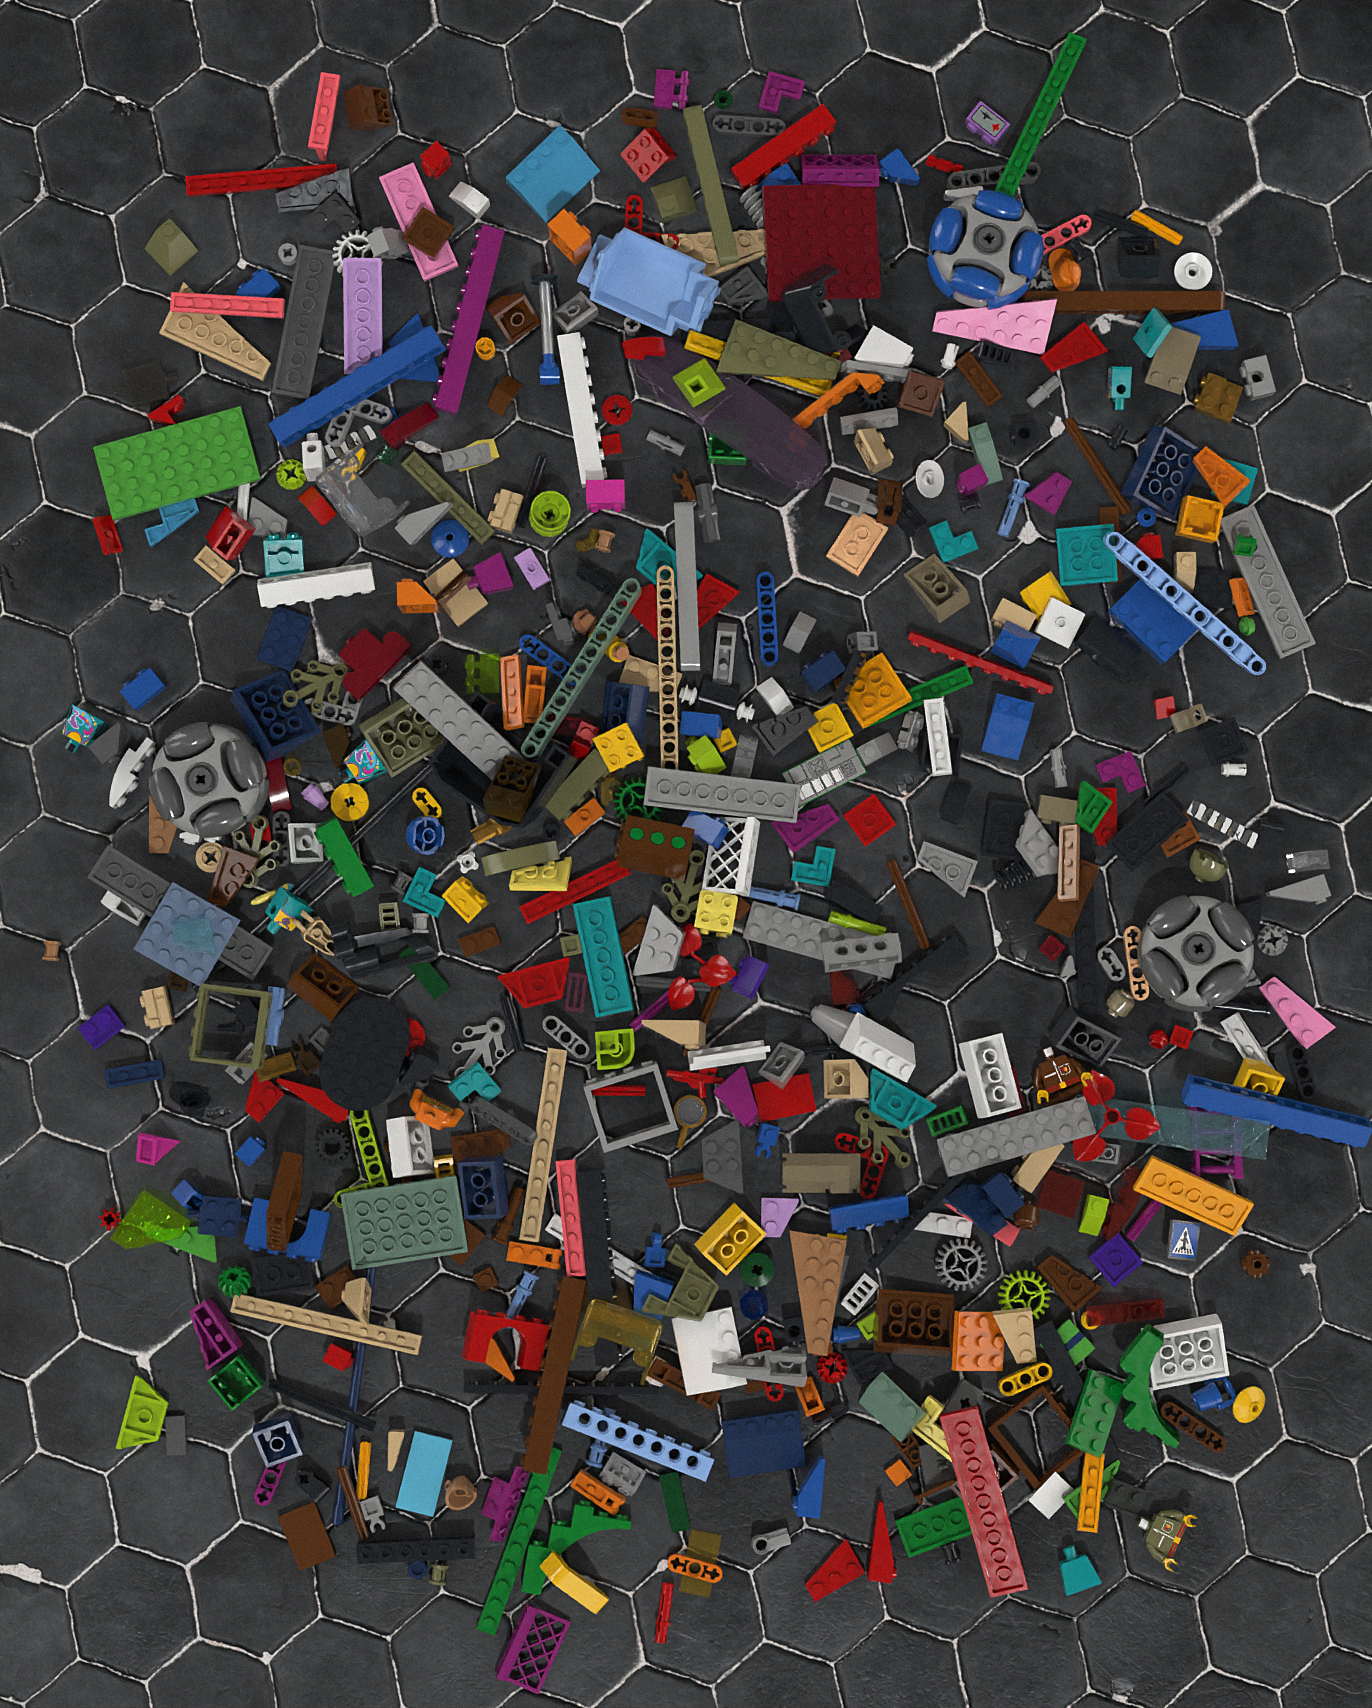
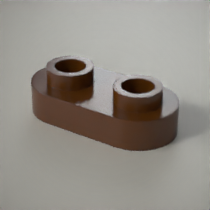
M632 107L624 108L621 111V121L628 126L652 128L658 125L659 115L655 111Z

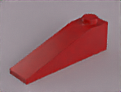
M277 1078L276 1082L325 1115L330 1116L331 1121L342 1123L343 1120H348L350 1110L336 1105L323 1089Z
M878 1500L867 1579L869 1581L891 1584L892 1578H896L897 1567H894L883 1502Z

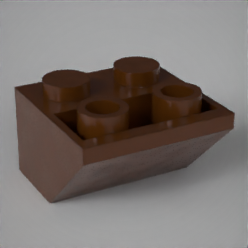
M357 85L344 92L350 129L367 131L393 125L386 88Z

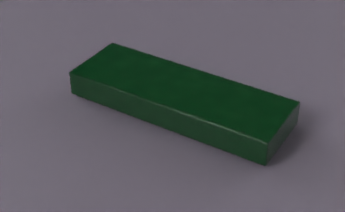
M408 947L399 954V957L403 959L418 954ZM429 961L408 966L435 1000L450 988Z
M678 1471L659 1475L672 1533L691 1529Z

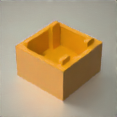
M1189 495L1184 497L1175 535L1208 543L1216 542L1224 506L1220 502Z

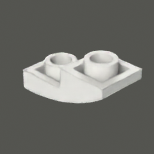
M188 832L181 833L179 836L184 839L183 842L195 845V842H201L202 839L199 835ZM222 836L204 838V840L215 843L216 840H221Z

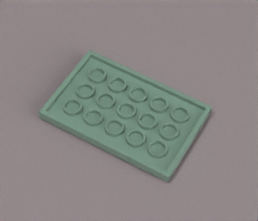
M456 1175L340 1194L352 1270L468 1252Z

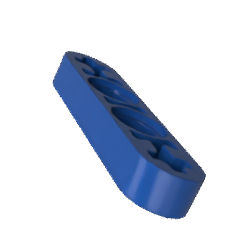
M526 634L520 638L519 645L522 651L544 667H547L549 671L561 680L564 679L562 674L566 672L567 667L571 668L572 666L569 662L532 635ZM529 639H531V644L534 647H536L537 644L540 645L535 650L534 654L531 653L532 651H534L531 647L528 646L527 648H524V640L528 641ZM540 650H546L549 653L546 660L538 658ZM556 661H561L564 664V668L561 671H555L553 664ZM571 682L568 685L576 686V682Z

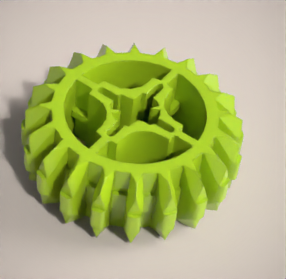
M1019 1270L1016 1271L1017 1277L1010 1273L1009 1277L1012 1280L1009 1281L1004 1278L1003 1281L1007 1283L1006 1287L1003 1285L999 1286V1288L1004 1290V1293L998 1292V1296L1004 1297V1299L998 1301L999 1304L1005 1303L1001 1310L1013 1309L1010 1304L1011 1302H1021L1023 1308L1030 1307L1031 1300L1039 1296L1037 1305L1032 1309V1315L1039 1319L1037 1312L1045 1313L1041 1307H1049L1047 1303H1044V1300H1050L1049 1296L1044 1295L1050 1292L1048 1288L1043 1289L1047 1283L1045 1281L1039 1283L1042 1279L1040 1275L1034 1279L1035 1272L1033 1271L1030 1273V1276H1028L1027 1270L1023 1271V1276H1021ZM1023 1280L1033 1282L1038 1290H1027ZM1018 1282L1017 1293L1009 1297L1010 1289ZM1023 1290L1026 1294H1030L1025 1302L1019 1298Z

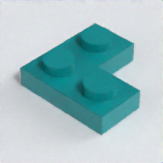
M947 521L929 527V532L943 563L979 549L972 531L954 538Z
M816 846L813 865L794 861L791 881L829 887L836 849Z
M419 867L403 902L438 918L446 900L429 893L437 875Z
M478 1061L447 1085L459 1101L463 1100L474 1090L488 1102L501 1092V1089Z

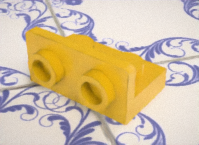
M463 876L457 879L442 895L467 923L471 922L489 904L486 897L478 892L472 883Z

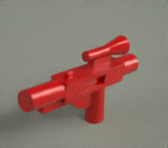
M717 1067L698 1069L699 1074L691 1073L689 1070L678 1071L667 1069L666 1077H673V1081L686 1082L690 1087L698 1089L699 1098H707L706 1083L721 1085L724 1082V1077L708 1075V1072L716 1074Z

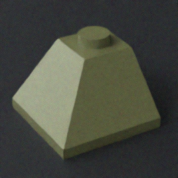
M686 176L650 188L662 224L698 212Z
M170 218L154 232L145 247V250L170 276L198 252L197 248Z

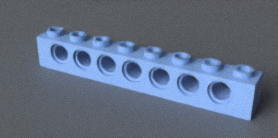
M568 1401L560 1422L561 1425L706 1482L714 1459L710 1457L711 1453L702 1449L699 1452L692 1450L693 1446L684 1442L681 1445L674 1443L675 1439L664 1435L663 1438L659 1437L657 1432L652 1429L646 1428V1431L639 1429V1425L634 1422L628 1421V1424L621 1422V1417L614 1414L606 1416L602 1414L603 1410L592 1407V1409L584 1407L585 1403L581 1401ZM582 1413L589 1415V1420L586 1423L579 1422V1416ZM601 1420L607 1422V1427L604 1430L597 1429V1423ZM619 1427L625 1429V1434L622 1437L615 1436V1431ZM637 1434L643 1436V1441L640 1444L633 1443V1438ZM656 1441L660 1442V1449L658 1451H652V1443ZM678 1449V1456L670 1458V1450ZM690 1456H696V1463L692 1466L688 1465L687 1459Z

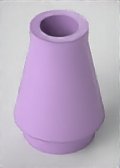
M313 783L308 785L301 793L305 800L321 811L329 804L318 786Z

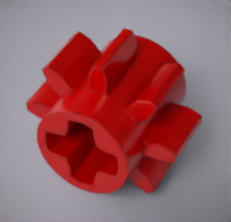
M111 1207L110 1212L107 1209H103L104 1215L98 1216L99 1219H102L100 1227L107 1226V1231H110L112 1226L115 1229H119L117 1224L124 1221L119 1216L122 1212H115V1207ZM112 1214V1218H115V1221L110 1223L107 1217Z

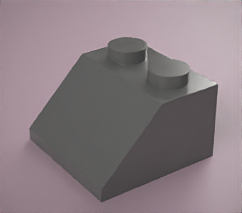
M117 722L88 746L103 765L110 768L120 764L121 758L125 754L127 728Z

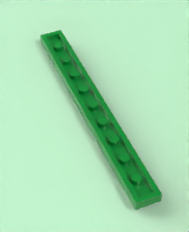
M1069 32L995 191L1014 197L1087 41L1086 38Z
M552 1447L547 1476L537 1473L532 1475L476 1628L480 1631L495 1636L562 1452L559 1448Z

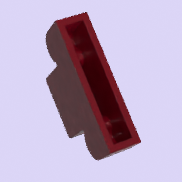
M365 628L355 637H350L345 643L346 646L339 652L340 660L352 671L343 677L345 691L359 703L412 650L411 645L399 633L394 631L385 634L383 643L378 641Z

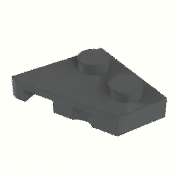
M748 266L720 286L722 288L720 295L728 305L768 298V292Z

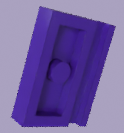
M107 1005L79 1026L78 1030L93 1049L96 1050L126 1026L112 1007Z

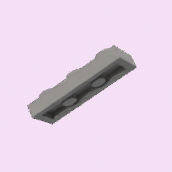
M897 408L840 417L842 435L854 434L860 429H879L898 425Z
M489 443L441 453L444 472L492 462Z

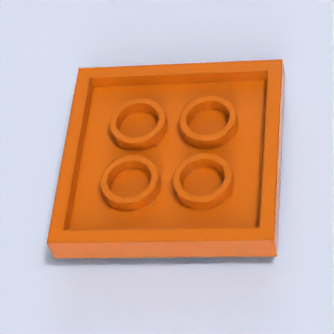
M955 1311L951 1370L1003 1371L1004 1336L993 1313Z

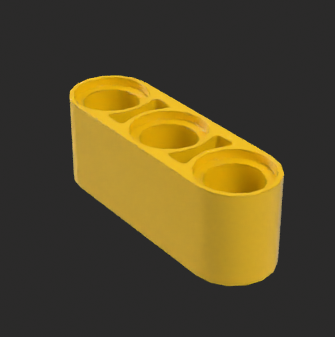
M1044 1361L1036 1362L1002 1377L998 1381V1389L1005 1396L1014 1395L1048 1380L1052 1376V1368ZM1041 1366L1047 1367V1373L1044 1376L1038 1374V1369ZM1026 1373L1029 1374L1030 1380L1024 1384L1020 1382V1377ZM1006 1381L1012 1383V1388L1009 1391L1002 1389V1385Z

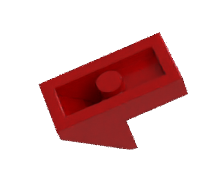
M178 395L147 416L152 422L171 426L176 424L171 414L180 413L186 404L182 397Z
M582 719L568 752L578 758V760L583 761L600 727Z

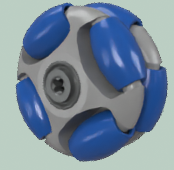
M979 190L977 195L971 194L953 202L948 208L941 210L932 225L929 238V256L926 260L933 282L947 298H954L956 301L972 307L983 308L988 306L987 310H993L1009 305L1025 294L1029 288V283L1041 266L1044 243L1034 219L1026 209L1022 208V202L1003 192Z

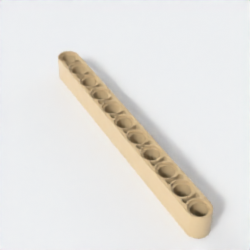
M661 566L657 571L661 768H665V764L672 761L675 763V769L679 770L675 577L672 568ZM663 570L670 571L671 577L668 580L661 579L660 574ZM664 589L671 591L669 599L661 597V592ZM665 608L672 611L671 617L667 619L661 616V612ZM666 627L672 629V635L668 638L662 636V630ZM667 646L673 650L672 655L669 657L662 655L663 648ZM671 666L673 668L672 675H663V668ZM664 686H673V693L665 695L663 693ZM666 704L674 706L672 714L664 713L663 708ZM667 723H672L675 727L671 734H667L664 731V726ZM668 742H672L675 745V750L672 753H667L664 750V746Z

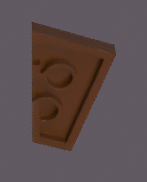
M1049 1255L1036 1266L1037 1270L1071 1312L1078 1310L1103 1288L1053 1255Z

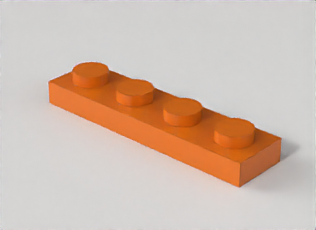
M518 654L500 657L504 729L507 731L523 728L524 710L521 657Z

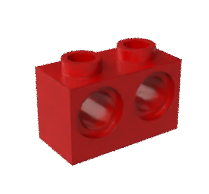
M435 141L420 155L422 170L429 178L432 176L437 180L452 166L450 154L438 141Z

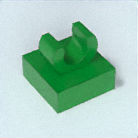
M1240 533L1236 539L1233 555L1253 557L1257 539H1254L1252 535H1249V538L1242 537Z

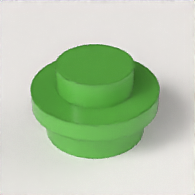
M1242 617L1239 622L1240 632L1245 636L1254 633V620Z

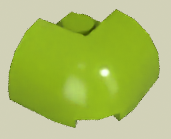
M633 1029L595 1032L598 1070L618 1069L625 1067L631 1062L635 1051Z

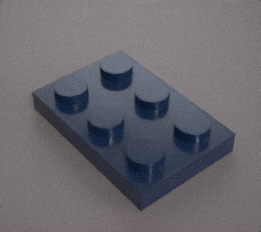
M276 606L257 660L290 672L295 670L313 619Z

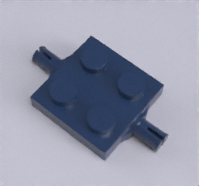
M204 1194L202 1195V1202L198 1210H186V1217H196L198 1219V1234L237 1237L240 1221L249 1222L250 1214L241 1213V1198Z

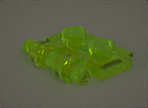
M480 654V662H474L475 655H467V662H465V669H467V679H465L467 693H474V686H480V693H499V654ZM480 668V679H474V669Z

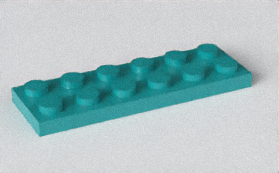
M611 896L573 904L596 1017L634 1010Z

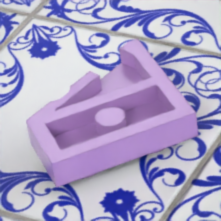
M761 1198V1229L766 1233L764 1237H781L799 1202V1198Z

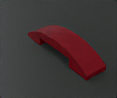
M260 752L266 767V779L270 780L268 794L273 813L291 810L292 804L281 757L266 762Z

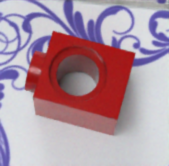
M332 1342L322 1361L344 1371L346 1368L349 1369L354 1361L352 1357L354 1352Z

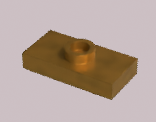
M291 1051L265 1059L263 1069H255L259 1082L297 1071Z

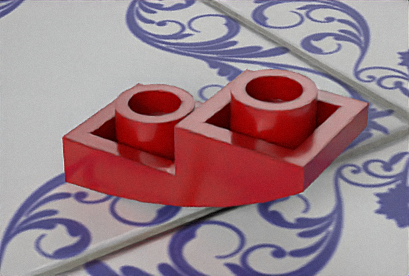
M663 337L634 338L622 343L625 358L643 360L645 355L664 357L666 352Z

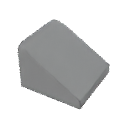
M1072 955L1066 957L1059 977L1075 975Z

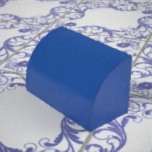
M682 711L680 734L697 737L706 735L708 738L721 739V716Z

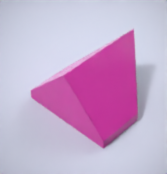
M140 1132L138 1134L136 1161L155 1166L163 1156L181 1141Z

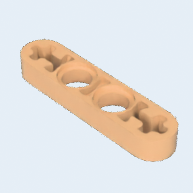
M1130 926L1123 932L1130 992L1135 1000L1142 1001L1149 995V986L1144 974L1138 979L1132 975L1133 969L1138 967L1137 959H1132L1129 954L1130 950L1133 948L1137 949L1138 945L1128 947V943H1132V939L1127 936L1132 929L1134 933H1137V936L1134 937V943L1139 941L1141 931L1135 926ZM1144 980V984L1141 983L1140 987L1142 990H1145V993L1139 998V995L1135 994V991L1138 990V984L1133 985V981L1139 982Z

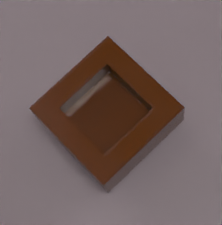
M491 1266L473 1275L481 1293L499 1284Z

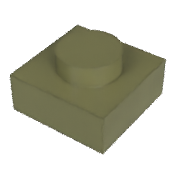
M579 934L560 938L564 957L583 953Z

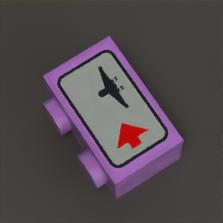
M981 101L965 121L966 128L970 132L977 133L985 144H991L994 147L1010 126L1006 120Z

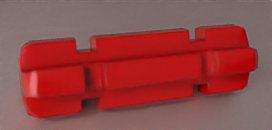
M929 155L926 161L927 166H935L936 169L948 173L959 172L963 169V166L956 163L955 165L953 162L942 158L936 159V156Z

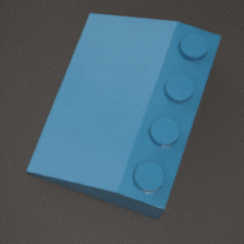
M559 125L506 176V183L547 223L600 170L577 142Z

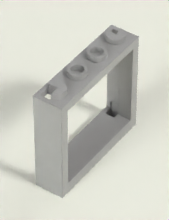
M644 1061L641 1063L642 1066L634 1068V1065L623 1068V1072L617 1074L615 1071L604 1074V1078L597 1080V1077L586 1080V1083L583 1084L604 1153L678 1130L657 1061ZM654 1071L669 1121L606 1140L591 1090Z

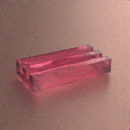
M569 973L564 1011L584 1013L588 979L586 974ZM572 977H576L573 1007L571 1008L569 1007ZM580 978H584L579 1009L576 1008Z

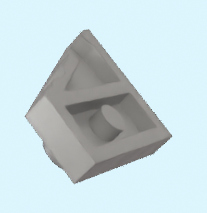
M252 498L248 523L256 528L252 535L268 537V534L277 533L279 537H286L288 520L256 498Z

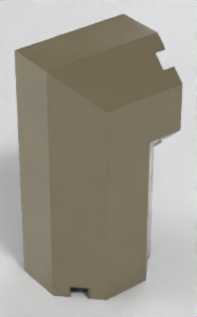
M782 1153V1157L786 1158V1161H782V1184L786 1185V1188H782L783 1193H825V1189H828L830 1193H853V1189H855L856 1193H860L859 1153Z

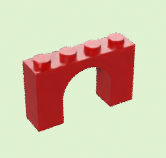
M477 1309V1312L471 1311L462 1358L468 1361L485 1363L489 1342L494 1333L502 1328L512 1327L517 1330L521 1341L517 1366L522 1369L540 1371L549 1325L543 1322L544 1319L532 1317V1320H526L525 1316L514 1314L513 1318L507 1317V1313L496 1312L494 1315L489 1314V1311L485 1309Z

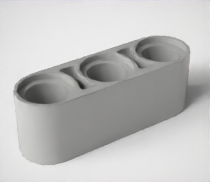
M548 1016L544 1019V1030L575 1057L585 1058L589 1054L588 1044L557 1017ZM549 1019H554L557 1022V1027L554 1030H549L546 1026ZM566 1031L572 1036L568 1043H564L561 1040V1034ZM583 1044L586 1047L584 1055L576 1053L575 1048L577 1045Z

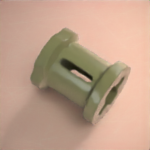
M438 1562L431 1563L433 1569L429 1583L445 1586V1574L449 1565Z

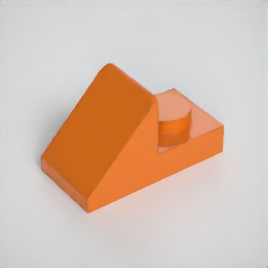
M812 1376L807 1378L804 1387L795 1386L807 1417L825 1410Z

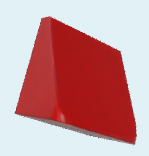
M1173 696L1153 701L1157 720L1168 718L1176 713Z

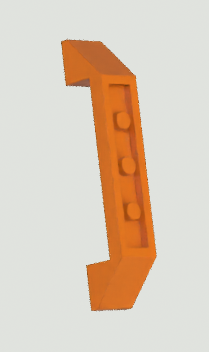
M855 372L849 374L792 419L788 448L793 453L802 451L809 442L801 431L803 428H808L814 419L826 414L828 408L832 405L840 403L846 394L854 392L860 383L871 394L881 389L882 384L885 383L883 379L875 374Z

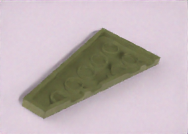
M735 319L715 373L834 381L842 361Z

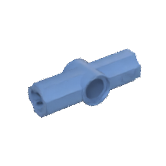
M268 986V992L273 993L266 1045L278 1046L280 1026H282L284 1018L285 988Z

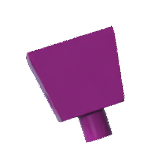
M501 552L474 566L473 572L475 576L471 577L472 580L466 584L468 590L479 587L482 595L512 590L513 583Z

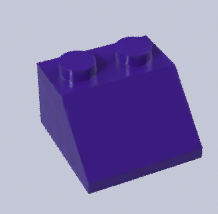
M749 955L747 959L743 957L738 966L741 969L739 975L734 976L729 984L733 986L731 990L753 1000L769 964Z

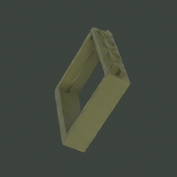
M201 983V987H199L196 995L197 999H199L198 1007L194 1009L196 1022L195 1026H192L191 1029L193 1043L189 1046L188 1050L190 1051V1061L262 1070L273 993ZM210 991L261 997L252 1063L201 1056Z

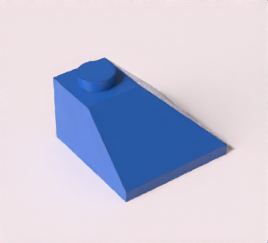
M1007 620L990 652L1024 669L1041 637Z

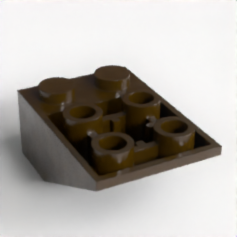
M505 755L483 798L485 813L521 823L529 808L541 765Z

